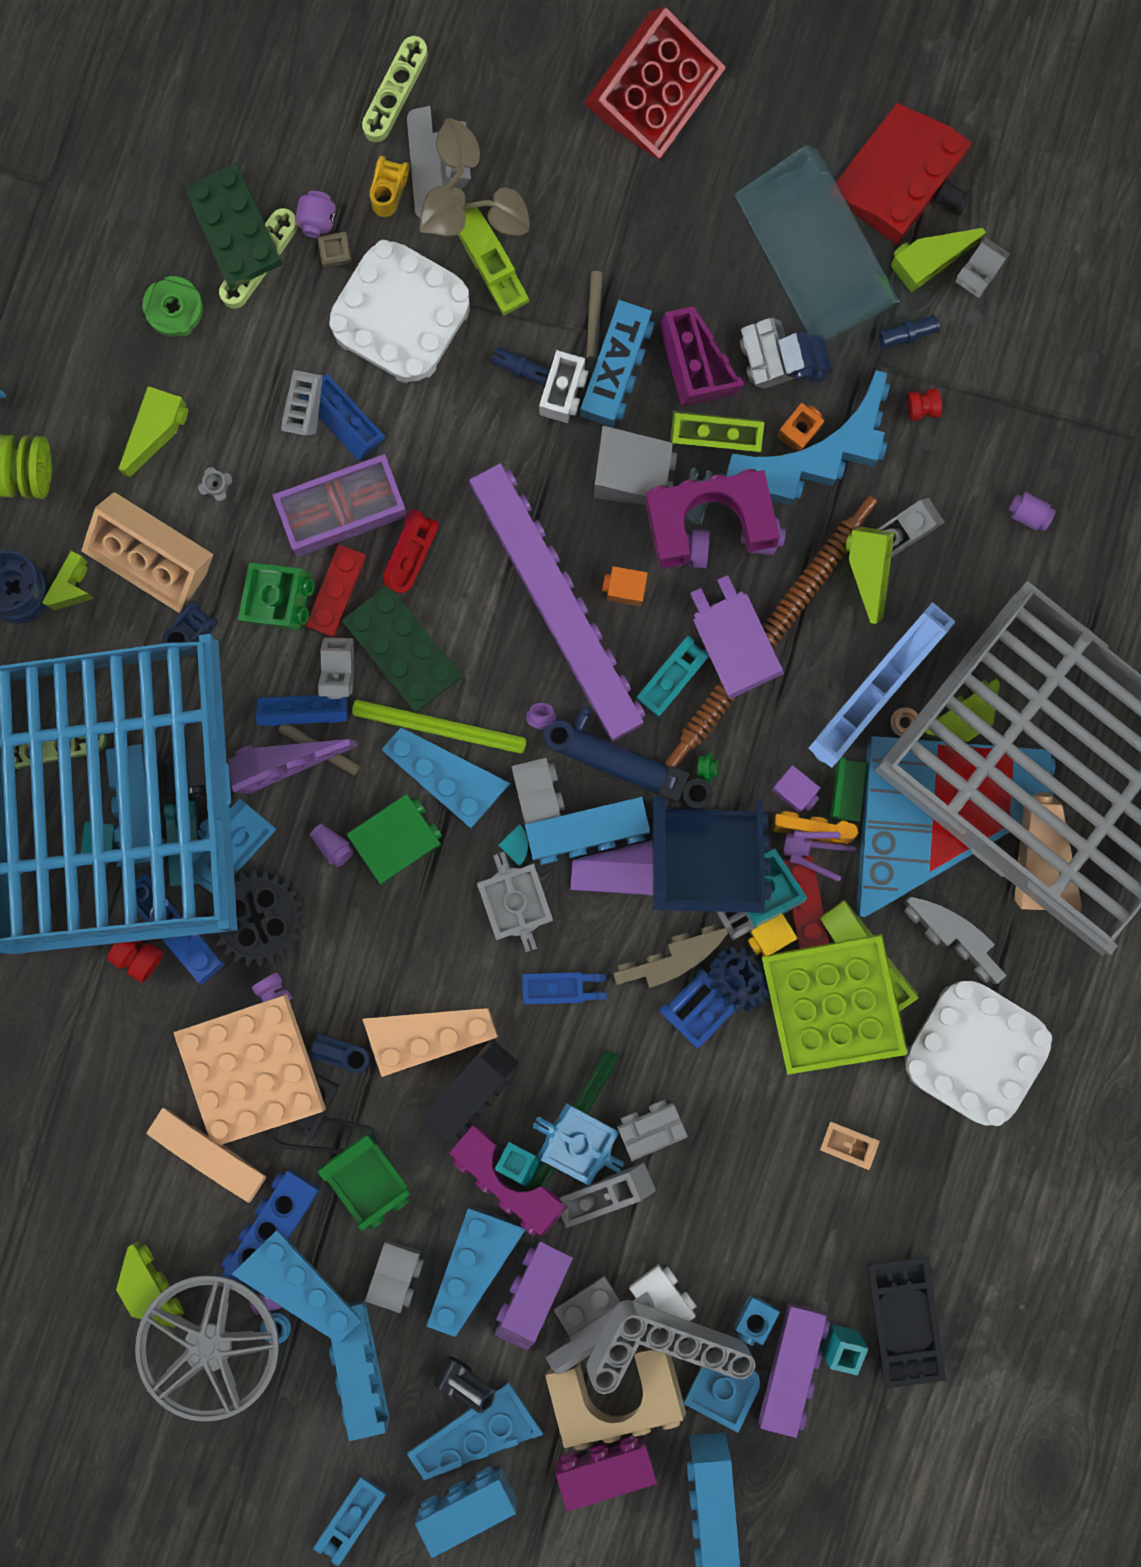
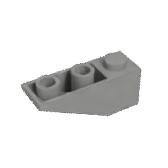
M926 498L919 500L878 529L894 531L891 555L893 557L945 522L931 500Z

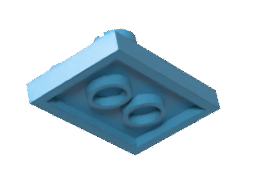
M239 799L230 808L234 875L276 830L270 822L242 799ZM206 819L199 826L202 829L198 830V835L201 839H210L209 822ZM210 851L194 853L192 855L194 880L213 893Z

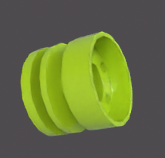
M0 434V497L13 498L19 489L23 498L29 499L32 495L36 499L46 498L52 474L51 453L47 438L36 436L32 439L30 436L25 435L18 444L14 435Z

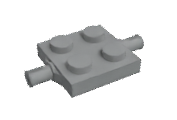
M505 852L500 853L503 865H501L498 854L493 855L499 873L491 879L477 883L495 938L499 940L508 936H521L525 953L531 951L527 939L530 941L532 950L538 949L532 931L540 925L552 922L553 918L535 866L531 864L520 869L510 868Z

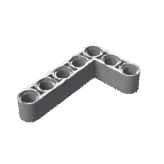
M625 1300L616 1305L586 1365L593 1388L601 1394L611 1393L618 1387L639 1345L736 1379H745L751 1376L756 1367L749 1348L741 1339L631 1300ZM634 1318L631 1322L626 1323L628 1319ZM661 1328L658 1332H653L655 1329ZM688 1338L686 1341L680 1342L682 1339ZM620 1345V1347L612 1349L614 1346Z

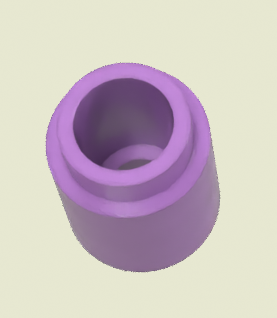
M1026 491L1022 496L1017 494L1009 507V510L1013 512L1011 515L1012 519L1035 531L1038 529L1045 531L1056 510L1050 508L1051 504Z

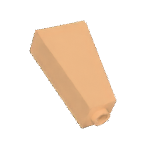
M1038 792L1032 796L1066 823L1063 806L1052 794ZM1023 806L1022 826L1069 863L1073 858L1070 843ZM1020 840L1018 863L1050 888L1059 877V871ZM1070 882L1060 897L1075 909L1081 911L1082 903L1079 888L1073 882ZM1016 886L1014 900L1021 909L1045 910Z

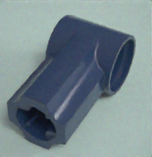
M320 1033L317 1034L313 1043L310 1059L339 1067L355 1074L367 1071L373 1064L374 1058L372 1051L366 1046L355 1045ZM355 1051L361 1052L365 1058L364 1064L360 1068L355 1067L351 1062V1055Z

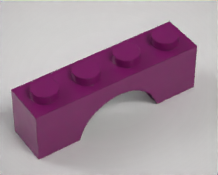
M473 1125L449 1153L455 1158L452 1163L464 1174L470 1172L477 1178L475 1184L488 1195L491 1192L500 1199L498 1205L510 1215L516 1213L523 1220L520 1223L521 1226L534 1236L536 1233L545 1235L569 1206L546 1186H541L529 1192H521L510 1187L503 1180L500 1173L494 1170L498 1163L501 1145L481 1127Z

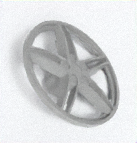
M217 1275L190 1277L175 1283L163 1291L146 1310L138 1328L135 1344V1357L139 1375L151 1396L173 1414L195 1421L225 1419L249 1407L268 1386L274 1374L279 1354L278 1332L267 1305L246 1285L234 1279ZM199 1285H213L202 1323L199 1326L176 1314L172 1315L160 1309L168 1299L182 1290ZM218 1286H223L217 1323L209 1322ZM230 1289L243 1295L255 1306L263 1318L267 1332L225 1331ZM157 1315L187 1331V1336L185 1338L181 1337L168 1327L154 1320V1316ZM151 1324L183 1345L186 1349L157 1382H155L150 1372L146 1356V1341ZM269 1339V1344L232 1348V1341ZM269 1350L267 1366L260 1381L246 1397L240 1400L235 1388L236 1383L227 1361L228 1358ZM187 1361L192 1369L163 1392L159 1386ZM201 1369H204L224 1408L217 1410L192 1409L177 1403L168 1395L179 1386H182ZM221 1369L233 1401L231 1406L228 1405L214 1374V1371Z

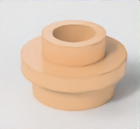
M907 707L896 710L890 719L892 731L901 737L907 728H903L900 725V719L907 718L911 724L918 716V713Z

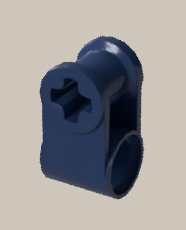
M193 601L165 631L162 642L171 643L177 636L184 637L185 642H199V635L210 634L216 627L218 620L214 617L210 618L199 608V603Z

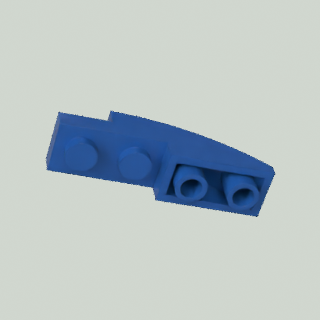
M144 873L135 881L137 912L145 922H153L152 879ZM165 894L167 920L183 918V913ZM202 935L162 939L201 985L225 965Z

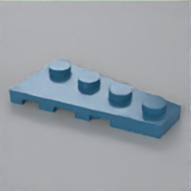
M400 728L381 749L471 829L510 785L509 782L403 728Z
M276 1230L232 1273V1275L338 1344L362 1321L357 1313L279 1230Z
M509 1381L496 1390V1398L493 1404L483 1414L470 1408L408 1451V1457L424 1480L461 1467L462 1464L487 1457L489 1454L504 1448L508 1449L516 1446L525 1440L543 1435L542 1429Z

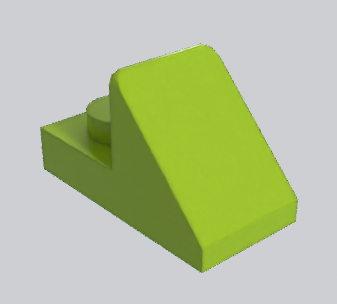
M70 551L42 603L52 610H58L92 600L93 597L90 594L75 587L76 582H81L86 575V564L88 561L79 554Z

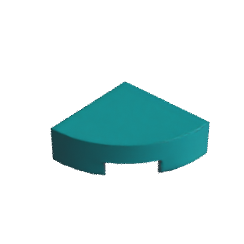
M520 824L498 845L519 867L524 862L528 852V839Z

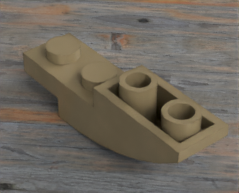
M718 924L701 928L702 935L690 938L689 932L672 937L673 943L667 945L670 957L665 958L664 953H659L646 957L648 963L636 966L635 961L618 965L619 972L613 973L616 985L645 977L648 988H651L682 975L704 960L728 934L727 928L719 929Z

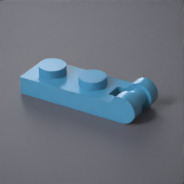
M361 1475L319 1537L313 1550L319 1554L325 1553L332 1558L331 1562L339 1566L387 1492ZM332 1536L342 1541L340 1547L330 1542Z

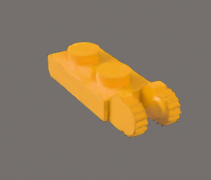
M789 811L776 814L771 825L772 832L786 835L788 832L795 833V830L803 832H839L841 834L839 838L813 840L836 844L843 843L844 845L851 844L859 833L857 826L847 821H841L834 825L829 824L825 818L811 817L808 820L799 818V814Z

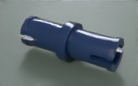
M933 314L913 322L906 320L899 326L878 331L879 344L882 349H887L904 342L911 344L917 338L939 333L938 319Z
M500 346L496 348L495 353L505 359L503 360L493 355L491 364L513 372L517 378L525 377L541 384L543 387L546 386L547 379L538 374L540 373L548 377L550 368L530 361L529 356H519Z

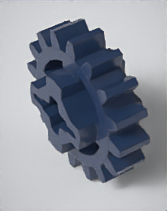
M730 947L726 952L724 950L720 952L710 963L709 966L712 970L707 974V977L714 980L709 985V988L717 989L718 991L715 998H724V1006L726 1008L733 1004L735 1012L740 1011L742 1008L746 1012L751 1011L753 1008L757 1009L770 996L767 990L768 984L765 970L761 968L763 961L757 962L754 960V952L749 956L746 955L745 948L743 947L737 952L734 947ZM727 964H732L730 967L725 968ZM751 991H754L753 995L748 996Z

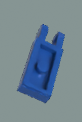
M582 972L522 974L523 1004L583 1003V1000H607V993L603 991L583 993V981H592L593 983L607 981L606 974L582 975Z

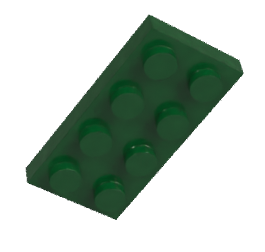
M237 163L229 165L184 188L225 281L231 290L283 265Z
M386 586L342 620L344 625L415 713H418L462 678V675L397 594Z

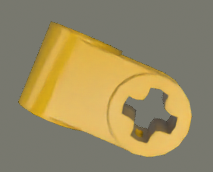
M385 156L379 157L370 189L371 205L376 215L389 217L396 212L402 190L407 182L409 163L399 164L386 160ZM380 196L390 197V200L384 203L377 201Z

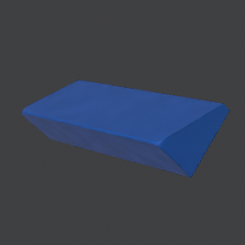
M327 373L323 375L318 417L357 460H361L381 443L385 436ZM312 383L308 384L306 388H311ZM302 394L301 398L308 400L309 395Z

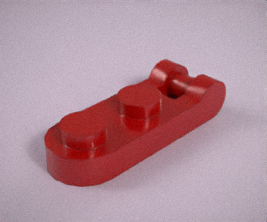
M411 509L406 514V525L383 576L386 587L398 593L406 592L412 587L438 530V522L430 517L424 518L423 513L416 509ZM419 528H420L421 533H420V535H419V537H418V536H416V535H417V532H418V530H419Z

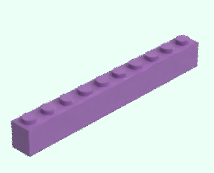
M500 463L470 479V487L611 743L643 726L642 718L646 715L638 701L632 702L627 692L631 690L629 683L623 674L621 676L617 675L613 667L617 663L609 648L605 651L599 642L602 639V635L595 623L590 625L586 619L585 614L588 613V610L581 597L575 599L570 590L574 587L571 578L566 571L560 572L556 564L560 561L552 545L547 548L542 537L546 536L539 521L533 522L528 514L532 509L524 494L518 496L514 488L517 485V481L511 470L507 469L505 471Z

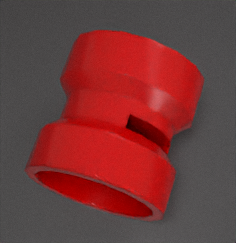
M938 388L928 389L925 395L917 391L907 392V412L911 422L920 421L926 415L932 419L942 416V401Z

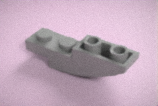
M909 897L903 901V904L907 907L904 912L914 923L919 921L927 929L924 933L935 946L940 944L942 947L949 946L954 941L956 943L953 947L955 951L965 961L969 958L976 966L974 972L982 981L998 984L1007 976L987 954L995 944L969 921L940 905L926 900Z

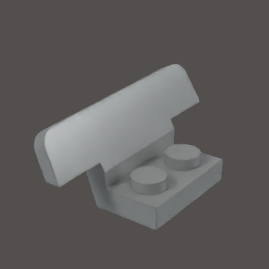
M430 106L413 109L407 115L415 213L419 219L428 192L436 186H446L458 171V167L451 168L447 166L437 153L436 139L438 132L433 133ZM464 167V173L455 184L456 188L462 190L471 179L470 168Z
M605 1275L553 1308L556 1316L570 1336V1342L545 1357L555 1374L564 1373L591 1355L614 1308L621 1302ZM648 1291L633 1300L655 1309ZM634 1318L628 1319L626 1323L631 1322Z

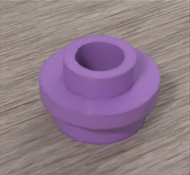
M536 703L527 712L526 720L532 727L544 730L550 723L556 721V714L551 705Z

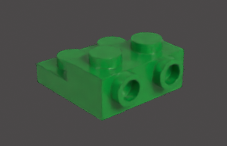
M249 562L238 621L300 632L301 626L307 623L309 617L308 609L305 606L307 596H311L314 591L312 574L301 568Z

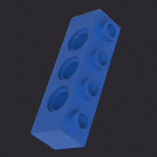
M292 1168L287 1170L285 1174L280 1171L271 1185L275 1191L268 1200L265 1197L262 1199L254 1212L258 1215V1218L253 1226L249 1224L245 1226L238 1237V1240L242 1242L236 1252L230 1250L221 1264L225 1268L221 1276L241 1282L254 1292L257 1290L232 1275V1273L246 1261V1249L253 1248L257 1250L269 1238L262 1233V1224L264 1222L273 1223L276 1230H279L289 1240L321 1189L320 1186ZM280 1196L291 1198L293 1202L291 1211L286 1212L279 1208L278 1199Z

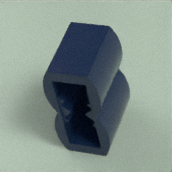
M800 332L778 340L788 377H795L796 381L809 380L810 383H817L827 379L826 375L833 372L823 336H810L809 333Z

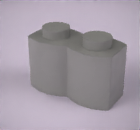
M547 758L511 766L525 824L559 817V811L565 810L561 792L555 793L553 781H558L554 763L548 764Z
M386 1239L365 1302L398 1313L401 1312L403 1306L409 1307L414 1293V1289L409 1288L412 1277H419L424 1260L419 1259L421 1251Z

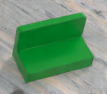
M841 757L835 764L829 819L860 822L867 768L866 762L846 760V757Z

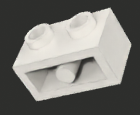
M556 350L539 405L541 416L568 423L570 415L576 416L580 399L576 398L578 388L585 387L589 371L584 370L585 358Z

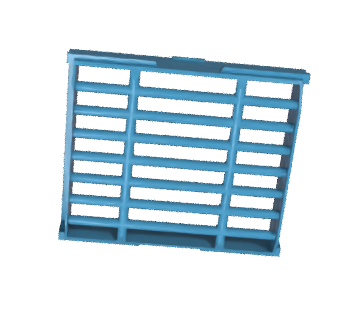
M212 634L199 635V642L163 643L0 666V954H21L238 931L229 807L231 804L229 765L226 762L219 641L213 639ZM198 656L201 709L183 712L180 658ZM167 660L170 713L154 715L151 662ZM139 664L142 717L126 719L123 666ZM110 668L113 721L97 723L94 670ZM82 671L85 724L69 726L66 673ZM54 675L57 728L41 730L38 677ZM26 679L28 732L13 734L10 681ZM202 722L210 838L191 840L184 726L187 723ZM171 726L179 842L162 844L155 730L158 727ZM143 729L150 845L133 847L127 733L132 730ZM114 733L121 849L105 850L98 744V737L101 734ZM77 737H86L92 852L77 854L70 740ZM57 740L64 855L48 857L42 744L46 741ZM29 744L35 844V859L20 860L14 762V748L16 745ZM210 851L215 916L196 917L192 855L197 852ZM170 855H179L183 918L167 920L163 858ZM150 858L154 921L138 923L134 862L136 859ZM121 861L125 925L109 926L106 864ZM93 864L96 928L80 929L77 868ZM64 868L68 931L52 932L49 871L51 869ZM36 871L39 934L24 935L20 875L23 872Z

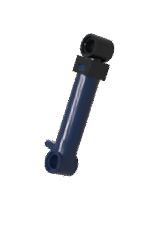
M583 706L574 726H570L565 721L558 720L550 723L545 729V744L552 752L563 754L654 792L659 797H665V799L676 804L681 797L684 805L691 810H702L712 800V787L704 779L697 778L687 781L690 773L673 766L668 767L585 732L584 730L592 711L590 707ZM559 729L565 731L568 736L566 742L563 744L552 742L550 738L552 732ZM700 787L703 789L705 799L702 802L692 801L689 797V790L691 788Z

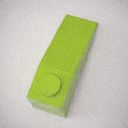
M983 228L918 239L911 245L906 242L893 253L895 257L891 267L910 292L913 293L978 245L986 232Z
M148 386L118 468L124 476L130 478L177 433L179 425H184L188 415V408H186L187 405L182 397Z
M858 527L852 530V534L848 535L846 551L850 552L849 562L870 623L877 624L884 617L894 531Z

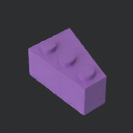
M539 1242L535 1249L530 1247L522 1263L527 1267L522 1277L516 1276L509 1292L513 1293L509 1304H503L496 1320L500 1323L494 1335L527 1351L535 1343L573 1258L542 1242Z

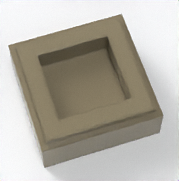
M346 232L322 235L318 238L323 268L352 263Z

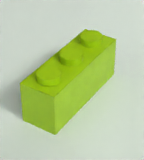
M673 411L670 441L677 444L761 452L765 422L758 419Z

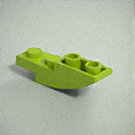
M477 207L464 210L466 217L465 226L457 235L475 268L479 270L503 316L528 304L529 298L515 274L512 263Z
M845 899L820 916L835 942L873 935ZM888 958L900 1012L919 999L918 993Z

